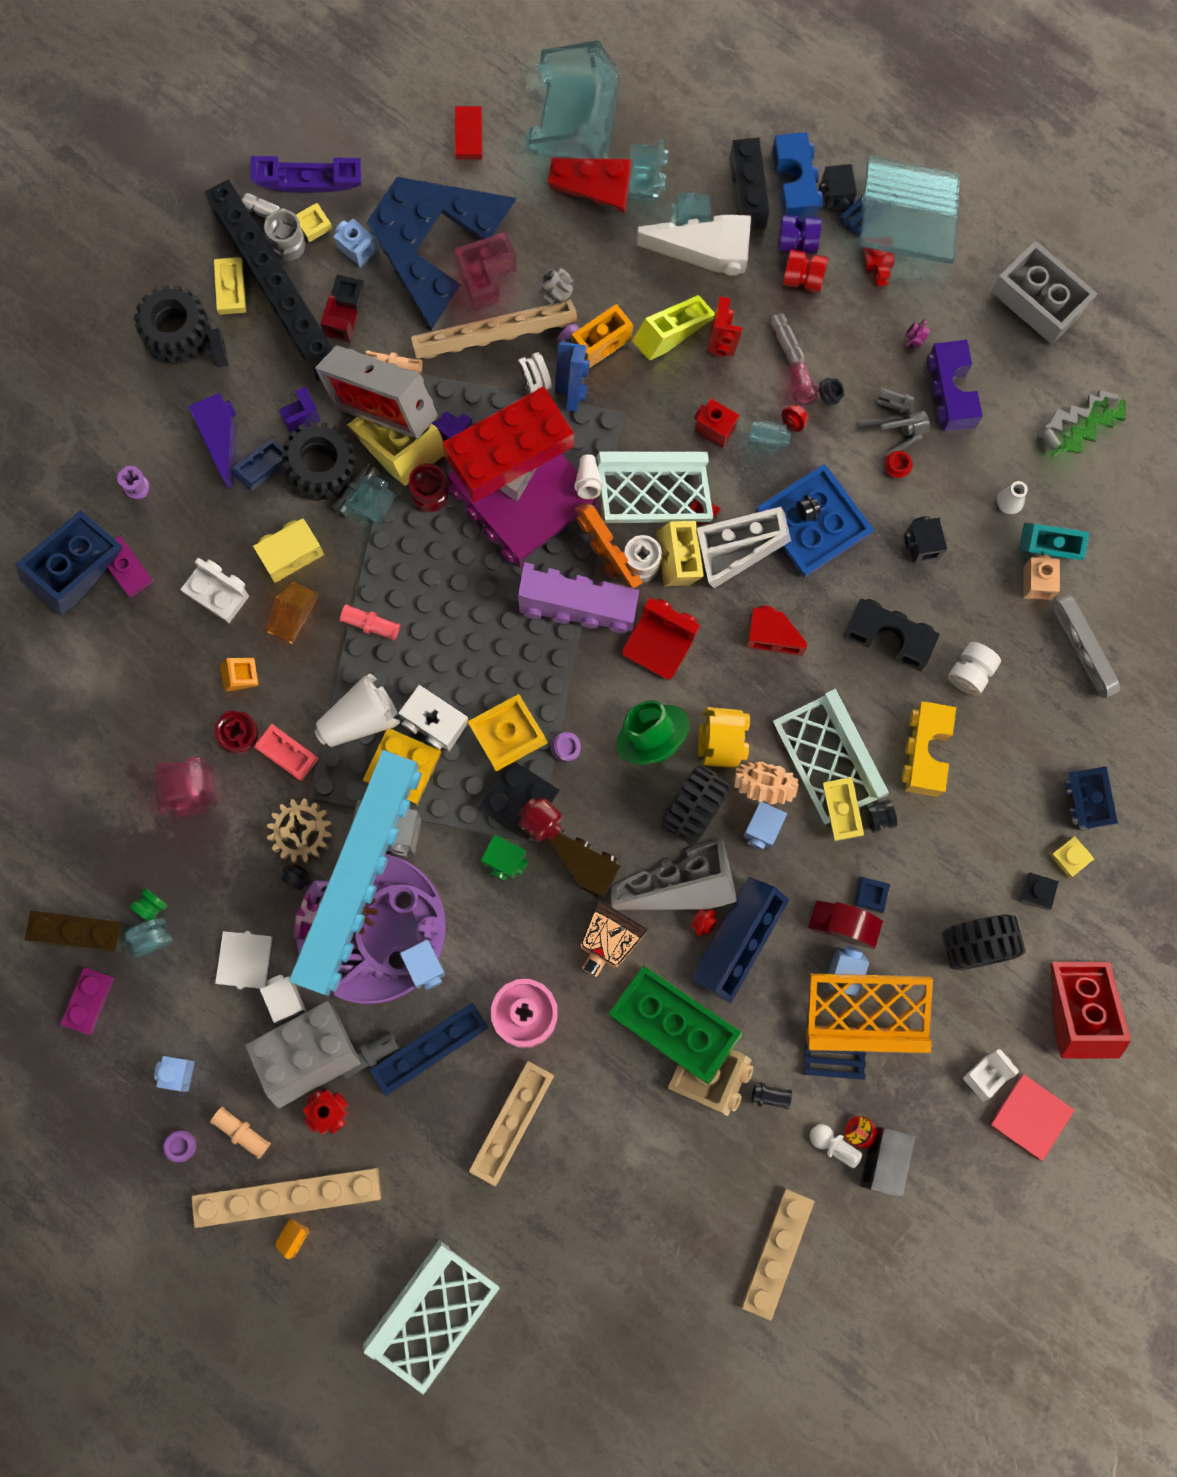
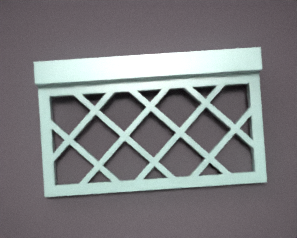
M599 452L596 456L598 470L603 483V489L599 497L604 523L711 522L714 519L706 465L709 463L707 452ZM605 475H614L622 482L616 491L606 483ZM634 475H641L649 482L643 491L630 481ZM660 475H668L676 484L668 490L657 479ZM687 475L699 476L700 486L697 490L683 480ZM625 485L637 495V498L631 504L618 494ZM652 485L664 495L658 504L646 494V491ZM678 485L691 495L685 504L672 493ZM640 498L653 509L650 514H642L633 507ZM667 498L680 508L676 514H669L661 507ZM695 498L703 505L704 513H695L687 505ZM612 499H615L626 509L622 514H610L609 503Z
M836 689L773 721L824 825L831 823L830 816L827 817L822 807L825 792L822 789L813 787L809 779L813 769L829 774L827 782L831 781L832 776L841 779L849 778L834 772L839 757L852 761L854 765L851 774L853 783L864 786L869 797L859 802L857 801L859 809L888 796L889 792ZM820 705H823L828 714L824 725L808 720L811 710ZM806 713L805 719L798 717ZM790 720L803 723L798 738L786 735L782 724ZM829 720H831L835 729L827 727ZM806 724L822 729L818 745L801 740ZM826 731L838 734L841 741L837 751L821 746ZM789 740L796 742L794 749ZM800 744L816 749L811 764L798 759L796 753ZM842 746H844L847 754L841 753ZM819 750L836 755L831 771L814 765ZM802 766L809 768L807 775ZM856 771H857V773H858V775H859L861 781H860V780H857V779H854V775H855ZM815 792L822 794L820 801Z
M439 1240L363 1343V1352L373 1360H378L424 1395L500 1287ZM451 1260L462 1267V1280L445 1282L444 1270ZM466 1271L469 1272V1273H470L471 1275H473L474 1277H473V1278H467ZM440 1276L441 1283L434 1284ZM482 1282L490 1288L482 1299L470 1301L468 1284ZM464 1285L466 1302L448 1305L446 1288ZM442 1289L444 1306L426 1309L424 1299L426 1294L431 1290ZM421 1303L422 1310H416L418 1305ZM476 1305H477V1307L475 1308V1310H474V1311L472 1312V1314H471V1307H470V1306H476ZM467 1307L468 1319L464 1325L451 1327L449 1310ZM445 1311L447 1328L428 1331L426 1314ZM423 1315L425 1332L406 1335L405 1323L408 1319ZM402 1329L403 1336L396 1337ZM458 1332L457 1335H456V1336L454 1337V1339L452 1340V1334H451V1333ZM448 1334L449 1346L446 1350L431 1354L429 1337ZM426 1338L428 1355L409 1358L407 1341ZM404 1342L406 1359L392 1361L384 1355L390 1344ZM439 1359L433 1367L432 1360ZM429 1360L430 1372L421 1383L411 1375L410 1364ZM407 1365V1372L400 1366Z

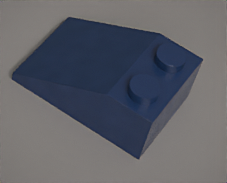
M80 510L17 562L16 568L20 581L62 616L86 595L123 547Z

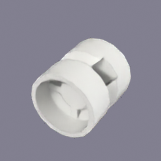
M635 536L625 546L624 554L629 560L625 566L630 574H638L643 583L649 582L655 578L659 571L662 554L661 547L650 536Z
M970 642L960 656L962 662H956L947 677L962 692L972 696H979L989 682L987 677H991L1000 665L1001 658L989 647L981 643Z

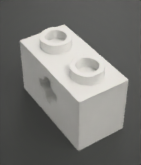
M418 685L399 712L400 718L403 721L401 725L413 734L419 731L427 737L425 741L438 750L443 747L450 751L468 726V717L420 685ZM437 716L438 724L432 722L428 725L427 717L433 719Z

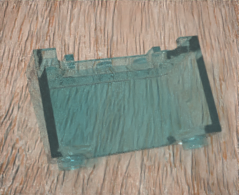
M599 40L541 50L537 72L547 85L541 125L540 127L531 126L525 135L526 147L535 155L549 157L607 158L620 82L616 64Z

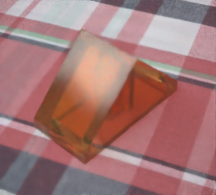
M294 581L275 597L267 632L293 644L319 593Z

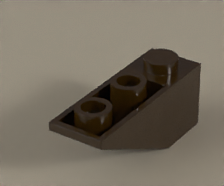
M564 829L552 841L546 838V841L576 886L604 900L620 871L621 866L617 864L618 859L602 851L601 855L590 849L592 845L581 838L576 837L574 841L565 836L566 831Z

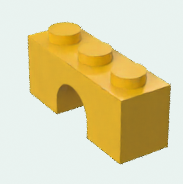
M922 701L916 709H912L909 726L913 727L912 737L907 739L905 753L909 754L908 765L904 766L902 772V782L906 783V792L940 797L946 792L949 763L933 759L928 752V743L931 740L947 741L953 736L956 707Z

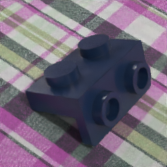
M1103 766L1078 772L1075 770L1068 771L1069 779H1065L1068 796H1073L1075 807L1071 808L1074 825L1078 824L1079 828L1083 831L1119 825L1108 767Z

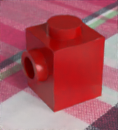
M711 398L706 406L701 405L694 416V420H696L694 431L723 448L737 427L740 415Z

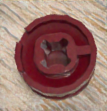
M228 711L221 715L217 724H215L214 733L216 740L224 750L230 753H245L253 748L257 741V725L243 711Z

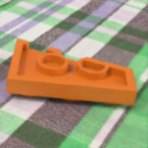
M585 502L575 508L579 515L576 518L577 523L585 533H589L593 540L590 542L591 548L598 557L601 556L606 564L603 568L609 579L633 589L642 584L643 581L639 575L630 574L625 566L629 560L624 552H621L616 545L612 546L610 543L613 540V536L594 506Z

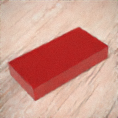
M455 106L456 159H482V106Z

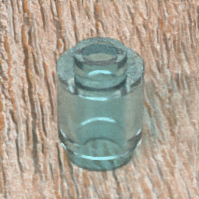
M762 419L760 422L753 421L748 443L755 444L757 448L781 453L782 447L788 448L791 431H786L787 425Z

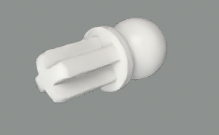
M824 1124L816 1125L811 1129L809 1137L813 1146L818 1149L828 1148L827 1155L829 1157L835 1156L851 1168H855L859 1164L862 1153L845 1142L842 1135L837 1136L835 1139L832 1129Z

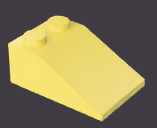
M359 417L347 425L349 430L379 463L404 486L408 484L409 475L415 467L425 463L434 464L444 456L442 445L444 441L438 428L432 423L418 439Z

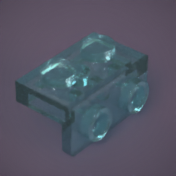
M659 138L658 146L631 144L630 159L632 170L628 198L658 201L659 190L664 191L666 174L661 173V166L667 167L669 151L668 149H663L664 139Z

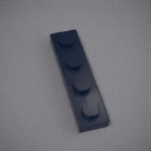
M472 1002L372 1068L370 1072L385 1096H388L488 1030L489 1027Z

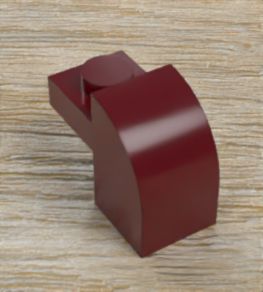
M816 900L808 928L815 932L837 936L849 944L875 949L883 920L865 910L840 902L834 904Z

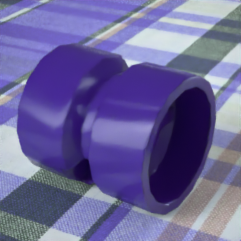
M782 215L778 251L790 252V249H799L806 252V254L816 255L821 235V218L805 217L801 221L798 216Z

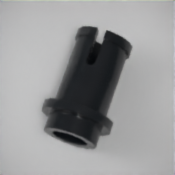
M763 1082L760 1085H754L752 1102L757 1103L758 1107H762L764 1104L789 1109L792 1099L791 1090L768 1087Z

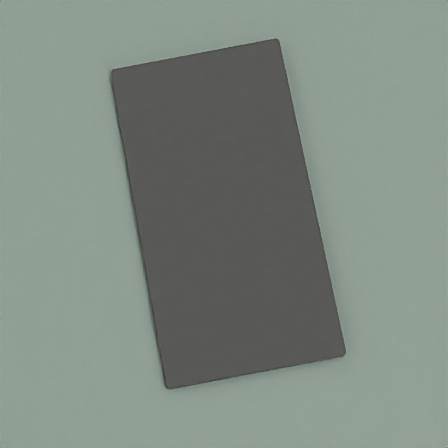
M420 374L424 379V385L433 400L434 408L438 414V417L434 420L436 422L447 411L457 418L464 413L472 419V424L474 425L528 395ZM553 399L574 432V447L562 454L577 471L580 465L579 459L584 455L596 457L599 452H618L624 423V414L622 412L579 404L577 412L566 410L567 401ZM443 456L434 465L444 472L448 487L447 475L453 469L445 456ZM385 469L353 607L367 613L371 611L376 612L378 617L397 624L399 623L401 626L396 640L391 641V639L372 632L366 634L363 632L364 629L348 625L329 709L364 676L372 674L377 679L372 683L377 689L383 686L398 713L393 718L400 720V723L390 729L431 746L425 741L427 739L425 735L419 731L413 734L401 725L403 721L400 718L399 712L418 685L466 715L468 721L519 694L544 734L547 744L515 762L550 783L555 758L550 750V744L553 737L561 733L582 630L581 623L570 621L568 624H562L553 621L550 617L541 616L540 619H532L524 616V613H519L518 593L523 567L519 568L515 562L511 564L501 552L503 549L497 541L493 543L484 533V525L479 520L475 522L465 510L466 504L461 499L457 501L448 490V500L443 508L432 513L424 512L414 505L409 484L404 486ZM605 475L606 483L611 487L613 475ZM599 501V508H597L596 511L602 518L601 504ZM575 519L525 558L523 565L524 562L535 564L534 570L540 572H547L548 568L559 570V574L568 579L580 575L592 580L597 555L591 548L590 542L593 540L589 533H585ZM437 716L433 719L427 717L428 725L432 722L438 724ZM468 724L450 751L443 747L440 749L441 756L418 805L410 803L409 809L417 810L422 822L536 843L532 838L529 841L479 810L478 807L505 767L495 771ZM386 730L334 747H330L327 743L325 745L321 743L318 753L319 760L316 762L309 791L310 798L314 801L356 809L357 801L363 800L369 785L363 782V778Z

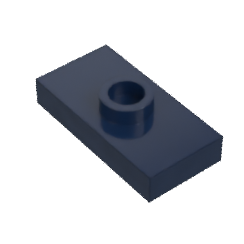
M273 437L233 466L231 474L250 492L282 468L283 446Z

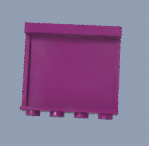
M563 454L537 467L518 501L513 500L498 489L473 503L455 472L452 471L447 475L449 482L447 488L451 495L457 501L461 499L466 504L465 510L475 522L479 520L484 525L483 531L493 543L497 541L503 548L501 552L511 564L515 562L519 568L524 566L523 560L579 516L575 510L577 506L585 502L597 509L599 508L600 501L599 496L594 499H583L578 495L574 488L578 471Z

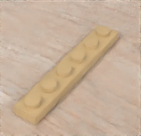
M568 300L411 336V341L416 359H429L440 353L459 352L466 347L475 345L485 346L492 341L501 339L512 340L518 335L527 333L538 334L544 331V329L553 327L564 328L571 323L578 322V318L572 301Z
M378 1168L192 1196L194 1227L198 1228L376 1201L382 1198Z

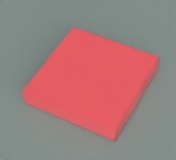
M1021 1074L989 1125L1032 1156L1043 1161L1075 1110L1029 1077Z

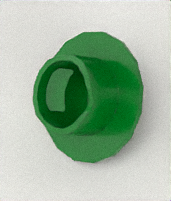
M656 700L638 703L629 710L623 721V727L617 737L616 749L621 758L631 764L654 762L660 765L679 750L678 747L684 742L689 732V718L683 709L674 705H662L661 702Z

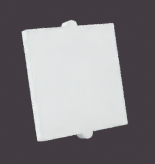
M223 931L215 984L237 986L240 990L244 987L258 989L266 987L273 937L254 935L249 931L245 933Z

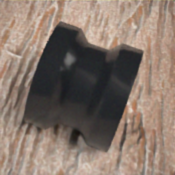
M889 799L883 800L881 804L876 806L873 804L865 805L867 823L873 833L880 832L884 827L890 829L897 827L896 812Z

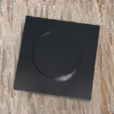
M337 274L331 296H335L337 306L358 310L365 287L364 280Z
M220 329L208 330L210 341L205 343L209 358L215 359L218 368L228 366L229 361L225 341Z
M1031 872L1028 873L1020 902L1041 909L1051 910L1059 881Z

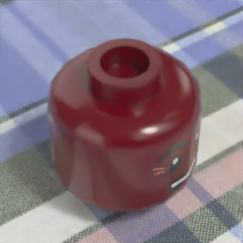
M532 798L518 814L521 817L519 821L520 828L536 842H542L546 838L552 841L563 829L559 825L563 814L545 798L538 800Z

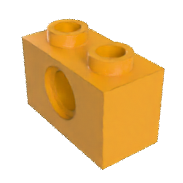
M615 304L572 333L571 343L587 345L586 360H590L589 368H591L632 340L633 324L620 307Z

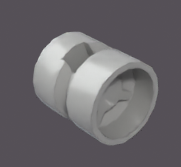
M285 209L270 213L265 220L264 229L273 252L278 259L283 261H293L299 258L304 253L306 245L298 217L293 212Z

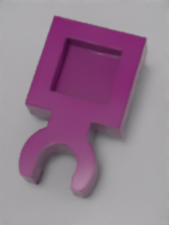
M306 893L301 903V908H299L296 914L294 939L307 938L323 897L319 905H315L310 901L311 894Z

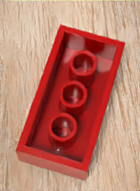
M543 386L442 442L445 458L473 503L573 448L574 432Z

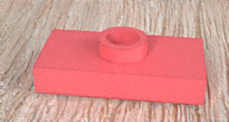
M273 724L268 727L254 745L256 750L301 782L319 760L315 754Z

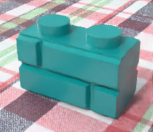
M1024 522L1019 550L1084 560L1089 532Z

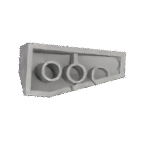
M722 838L692 846L685 850V856L673 862L668 858L660 862L662 867L650 873L642 871L611 886L613 909H711L737 902L734 881Z

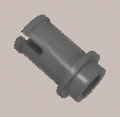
M882 387L877 405L880 404L900 410V414H903V412L909 413L914 397L909 396V392L902 394Z

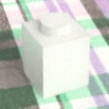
M283 975L267 980V986L260 989L273 1022L276 1024H281L307 1012L296 985L289 982L290 977L284 978Z

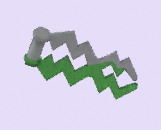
M1103 390L1098 391V397L1089 394L1087 409L1071 405L1067 413L1058 408L1050 423L1040 430L1037 436L1039 438L1043 437L1053 451L1051 454L1053 458L1061 452L1080 454L1082 452L1081 439L1092 442L1096 441V424L1112 428L1114 426L1113 419L1125 420L1126 400L1122 399L1119 403L1118 411L1108 409L1107 400L1116 401L1119 395ZM1097 406L1104 407L1103 414L1097 413ZM1078 417L1086 420V429L1076 427ZM1062 422L1075 425L1071 427V437L1063 436V444H1061L1052 431L1061 433Z

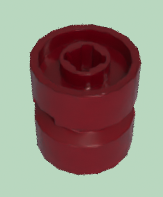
M427 463L418 465L412 470L409 475L408 484L414 505L424 512L432 513L439 511L448 500V489L444 472L438 466Z

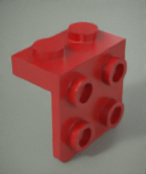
M649 597L644 606L643 615L625 644L622 655L659 677L671 680L697 637L700 624L697 623V619L685 612L680 614L671 609L672 606L668 602L659 598L655 600Z

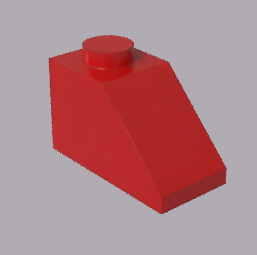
M767 605L753 608L750 615L746 648L797 656L804 655L807 649V642L782 611H776L774 607Z

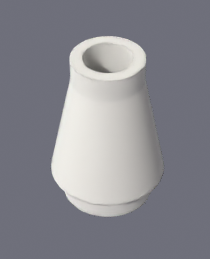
M584 455L579 459L580 465L574 488L581 498L594 499L600 495L603 483L596 457Z
M1016 481L999 492L997 495V505L1002 512L1015 514L1022 510L1028 491L1026 484Z

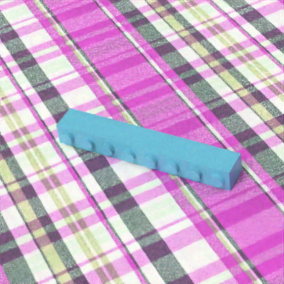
M382 750L289 982L328 997L331 991L335 992L342 977V974L338 973L342 961L347 962L353 950V945L350 944L354 932L359 933L365 919L362 911L365 904H370L374 898L377 887L373 886L377 874L382 875L387 865L388 858L384 856L388 846L393 847L399 834V829L396 828L400 817L405 818L409 810L411 801L407 800L411 789L416 790L419 785L422 773L418 772L419 766L417 762Z

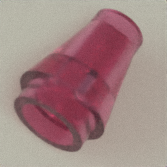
M797 362L790 367L792 374V398L798 405H810L818 399L819 387L807 369L806 363Z

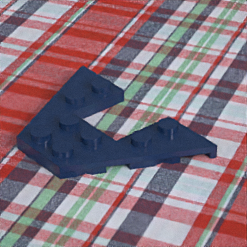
M396 177L366 223L378 239L384 255L388 256L395 268L394 272L404 289L409 292L414 306H417L428 325L429 331L433 329L461 284L415 252L441 213L487 245L515 203V197Z

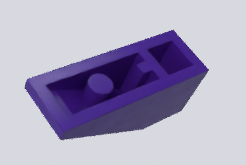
M217 393L190 405L189 409L227 488L233 486L231 468L234 466L236 426L232 418L237 415L230 400L224 402L221 394Z

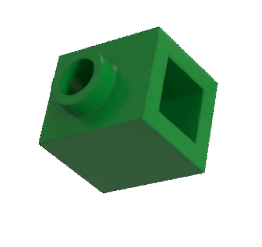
M494 834L481 859V864L491 869L490 875L505 882L506 878L513 881L516 875L522 876L529 860L525 859L527 855L526 850Z

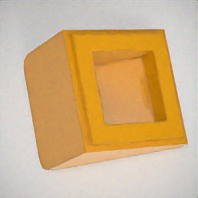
M227 658L220 664L224 691L258 686L254 658Z
M289 1219L278 1237L275 1247L288 1260L296 1256L310 1232L309 1228L294 1219Z

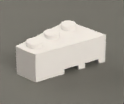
M781 507L697 528L708 583L713 588L721 585L791 541L786 516Z

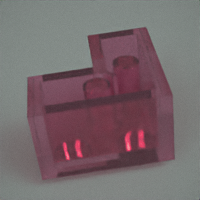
M507 232L455 248L456 265L474 312L500 304V290L496 278L517 272L516 254Z

